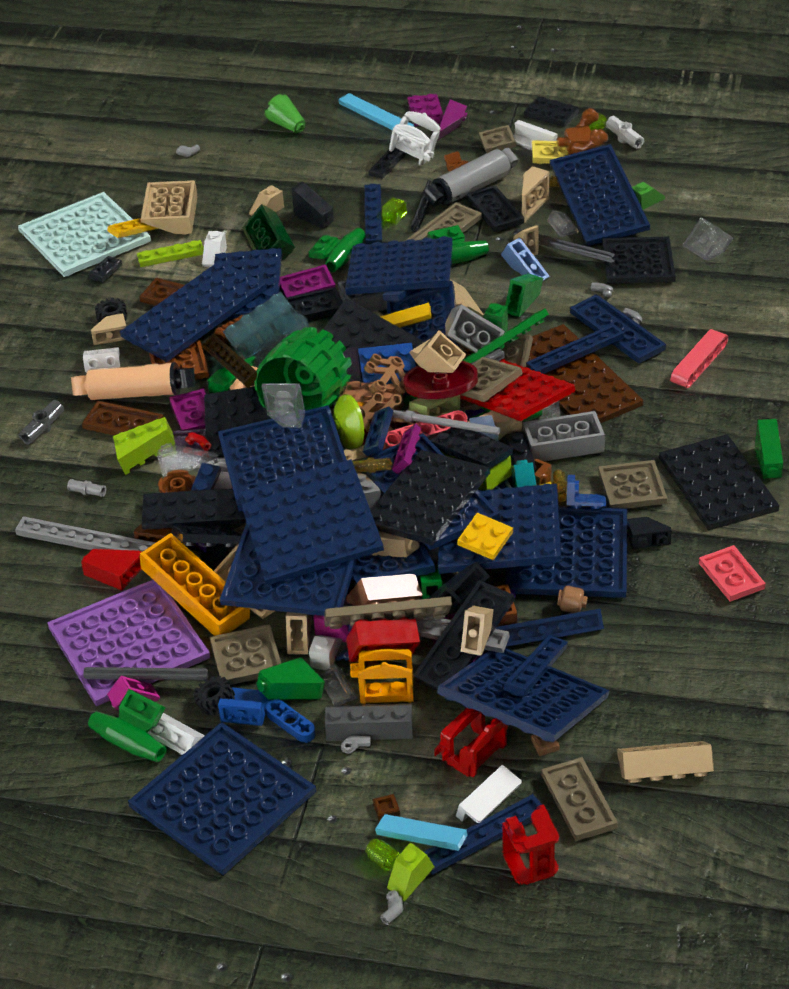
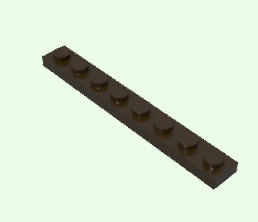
M213 333L202 347L248 389L250 386H254V381L257 378L256 370Z

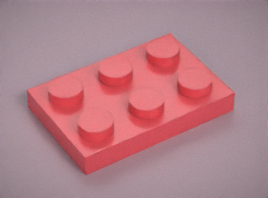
M734 545L699 557L700 566L729 602L765 589L766 583Z

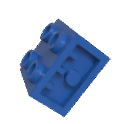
M575 475L567 476V505H571V508L580 509L582 506H590L591 509H602V506H606V495L579 494V481L575 480Z
M232 688L235 692V700H219L218 708L221 722L263 726L266 704L269 700L259 690Z

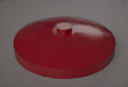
M461 361L453 373L427 372L418 365L405 374L403 379L404 388L411 396L421 399L450 398L471 390L478 382V371L473 364L466 361Z

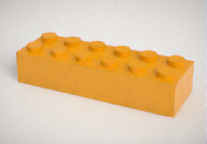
M172 533L140 553L141 569L214 636L230 633L250 619V608L221 605L220 597L226 582Z

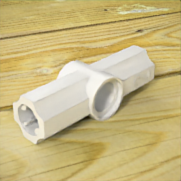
M615 116L609 117L608 121H606V127L618 135V141L628 143L635 149L641 148L642 144H644V138L632 130L631 123L622 122Z

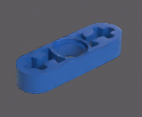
M273 699L266 704L267 717L294 738L303 743L310 742L315 738L314 724L279 699ZM288 718L296 719V721L291 724L285 722V720Z

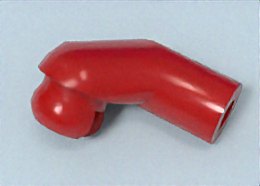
M190 432L185 438L188 444L193 445L194 442H197L205 451L211 448V443L200 434Z

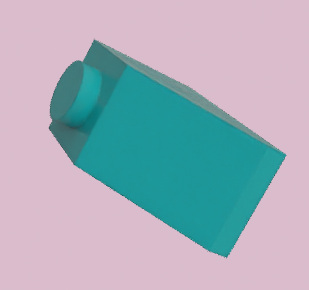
M527 460L516 461V465L511 466L512 488L536 486L533 462L528 463Z

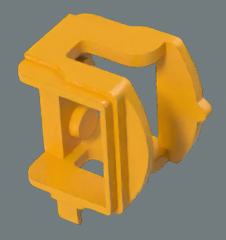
M409 649L361 651L359 653V663L350 664V677L358 678L360 704L413 702L412 652ZM407 660V668L382 662L380 665L365 669V661ZM407 678V682L366 683V679Z

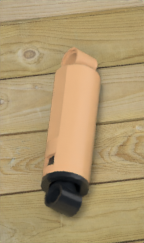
M176 362L90 369L84 376L71 377L73 395L88 394L90 400L179 395L181 388L196 386L194 368L179 369Z

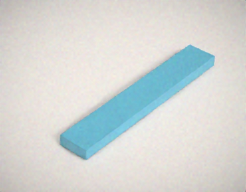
M350 93L339 99L340 105L393 130L396 124H400L401 118Z

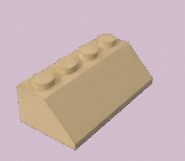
M704 741L617 749L621 775L624 779H628L629 783L641 782V778L650 777L651 781L663 780V776L672 775L673 779L685 778V774L694 773L695 777L707 776V772L714 771L711 744Z

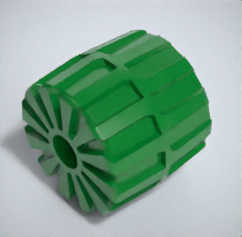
M304 327L302 330L294 331L279 342L260 363L256 371L257 378L254 381L255 390H257L261 405L271 413V416L277 418L327 405L330 407L338 399L350 382L351 375L347 374V369L352 367L350 357L345 358L343 352L346 350L340 340L336 343L332 341V333L324 329L317 333V328Z

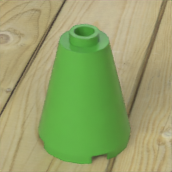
M278 94L269 101L268 110L265 109V116L269 121L294 133L302 132L305 129V120L286 94Z

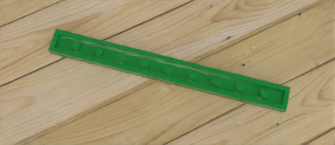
M546 308L528 317L462 361L473 363L490 354L493 350L496 351L504 348V343L507 341L511 343L518 339V334L522 333L523 335L532 330L530 326L533 324L537 326L545 321L543 318L549 315ZM409 394L403 399L405 404L408 405L410 401L417 399V397Z

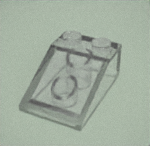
M171 443L162 445L157 453L163 477H166L167 473L173 470L189 471L200 468L202 463H218V453L180 445L172 446Z

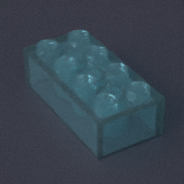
M280 292L273 295L265 303L258 305L255 310L244 315L236 323L229 325L223 333L238 355L244 360L262 350L302 321Z

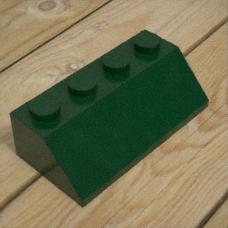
M263 204L259 206L242 227L253 250L281 248L282 260H285L295 248L277 213Z

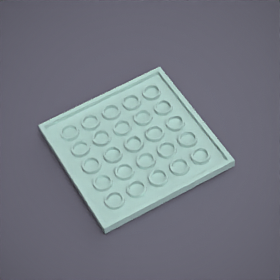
M104 192L18 226L19 231L64 277L98 264L107 256L115 257L151 241V237L147 232L117 238L107 231L109 225L133 219Z

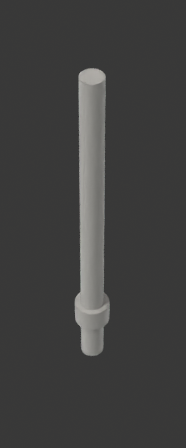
M393 410L392 417L404 419L406 422L413 423L418 421L495 435L500 433V427L416 414L415 411L409 410L405 412Z

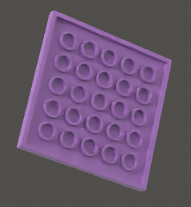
M154 580L47 622L49 630L95 706L110 701L107 694L118 679H85L83 676L85 667L188 668L210 658V652L173 598ZM139 680V681H143V682H146V683H153V682H155V681H157V680Z

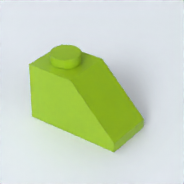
M410 842L395 859L387 888L390 891H397L405 902L435 866L426 853Z

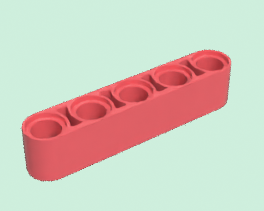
M710 329L673 370L670 381L689 388L725 348L728 342V335Z
M460 410L437 416L467 422L468 419L467 415ZM424 422L416 423L421 427L419 435L424 434L429 440L451 428ZM414 424L389 431L383 450L399 444L403 433Z

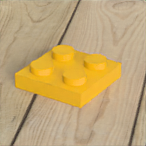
M476 513L459 537L458 545L494 560L512 535L513 527Z

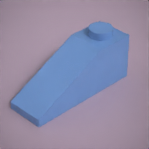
M521 238L508 243L501 253L509 266L521 275L533 274L542 277L543 281L550 277Z

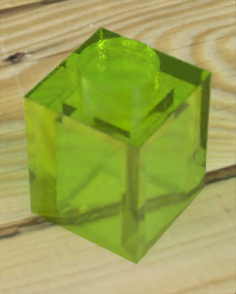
M392 197L382 206L383 221L397 225L407 215L405 201Z

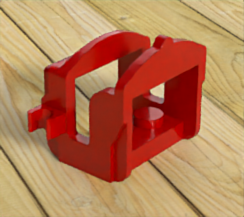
M466 708L441 731V741L434 749V756L441 753L442 761L446 760L448 765L467 777H475L477 769L496 750L506 747L508 725L502 723L499 719L493 718L491 725L488 724L486 726L485 715L482 712ZM471 723L472 730L478 736L468 746H464L456 756L454 754V738Z
M544 804L539 805L531 814V823L537 834L526 836L525 829L516 816L507 818L506 822L502 823V854L518 884L527 885L552 877L559 869L555 860V844L559 841V834ZM530 852L529 868H526L519 854Z

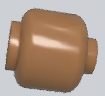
M565 586L563 590L560 589L557 605L560 606V610L563 612H581V608L586 609L588 597L584 596L582 588Z

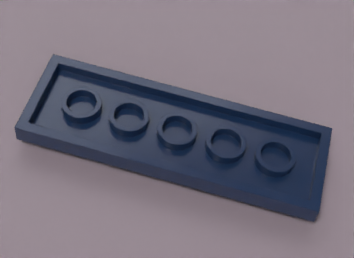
M597 294L570 307V313L595 332L612 324L622 330L624 338L612 344L638 364L666 350L664 342Z

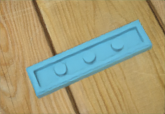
M384 814L375 828L376 835L459 851L468 836L466 829Z

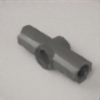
M53 400L43 410L35 411L32 414L33 420L19 433V438L25 444L30 445L38 436L48 433L51 430V424L64 412V406L59 401Z

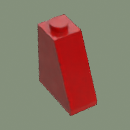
M92 549L81 560L83 573L92 579L123 590L142 570L140 564V553L142 551Z

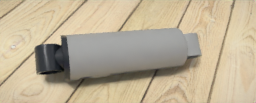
M505 148L502 151L498 149L493 150L435 178L432 181V185L427 187L423 194L433 207L440 204L444 206L465 197L467 193L477 191L507 176L510 170L518 164L519 159L510 148Z

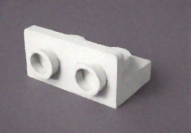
M119 347L84 351L85 372L87 373L90 369L120 367Z

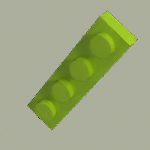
M194 240L188 243L144 250L136 254L140 267L203 255L204 247L201 240Z

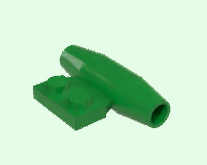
M459 225L429 231L427 235L431 239H438L442 236L453 237L452 265L468 262L489 253V246L485 240L464 242L465 236Z
M355 228L341 240L329 235L322 236L308 252L309 258L325 259L328 257L325 264L330 272H335L349 262L353 246L363 242L365 232L361 228Z
M128 689L119 706V718L96 711L88 720V726L106 741L135 756L159 762L166 753V747L147 733L153 727H156L166 707L131 689Z

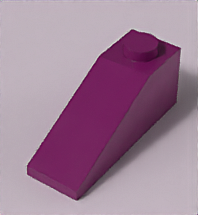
M450 99L439 126L441 129L438 140L458 128L461 121H465L468 114L465 112L466 105Z

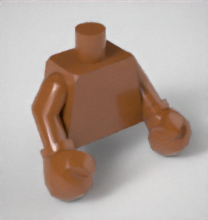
M586 109L581 116L580 122L573 128H567L564 137L557 138V147H566L568 154H574L597 148L607 142L608 135L604 130L594 129L591 131L589 127L599 119V114L594 109Z

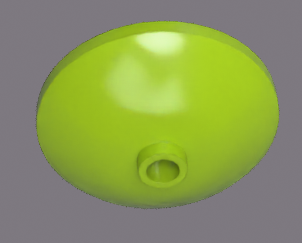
M342 395L337 400L332 415L341 444L347 450L360 448L364 439V422L360 407L351 395Z

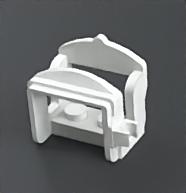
M406 112L400 124H396L392 130L389 151L392 152L397 148L418 158V165H424L427 161L430 162V158L434 156V148L441 128L426 113ZM408 120L433 131L431 138L429 139L419 129L408 125Z

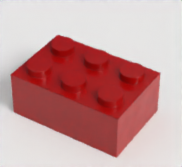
M402 617L397 620H389L387 618L377 621L358 620L354 623L346 638L349 661L359 662V653L361 651L409 649L413 654L420 643L416 619Z

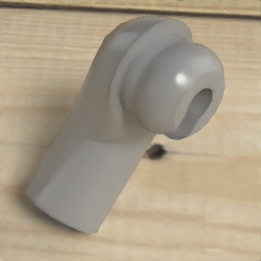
M194 145L191 148L179 146L176 152L178 155L190 157L200 152V147L198 145Z
M594 282L591 284V291L603 292V296L608 298L612 296L613 288L611 286Z
M628 308L624 309L623 314L637 324L642 322V317L638 312Z
M350 735L342 742L341 750L349 754L360 746L370 747L371 736Z
M395 890L387 893L388 910L380 916L382 922L386 925L390 924L403 911L402 897Z

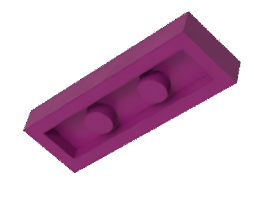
M416 423L403 433L392 470L397 474L412 463L411 458L416 451L415 446L420 439L419 433L421 427Z

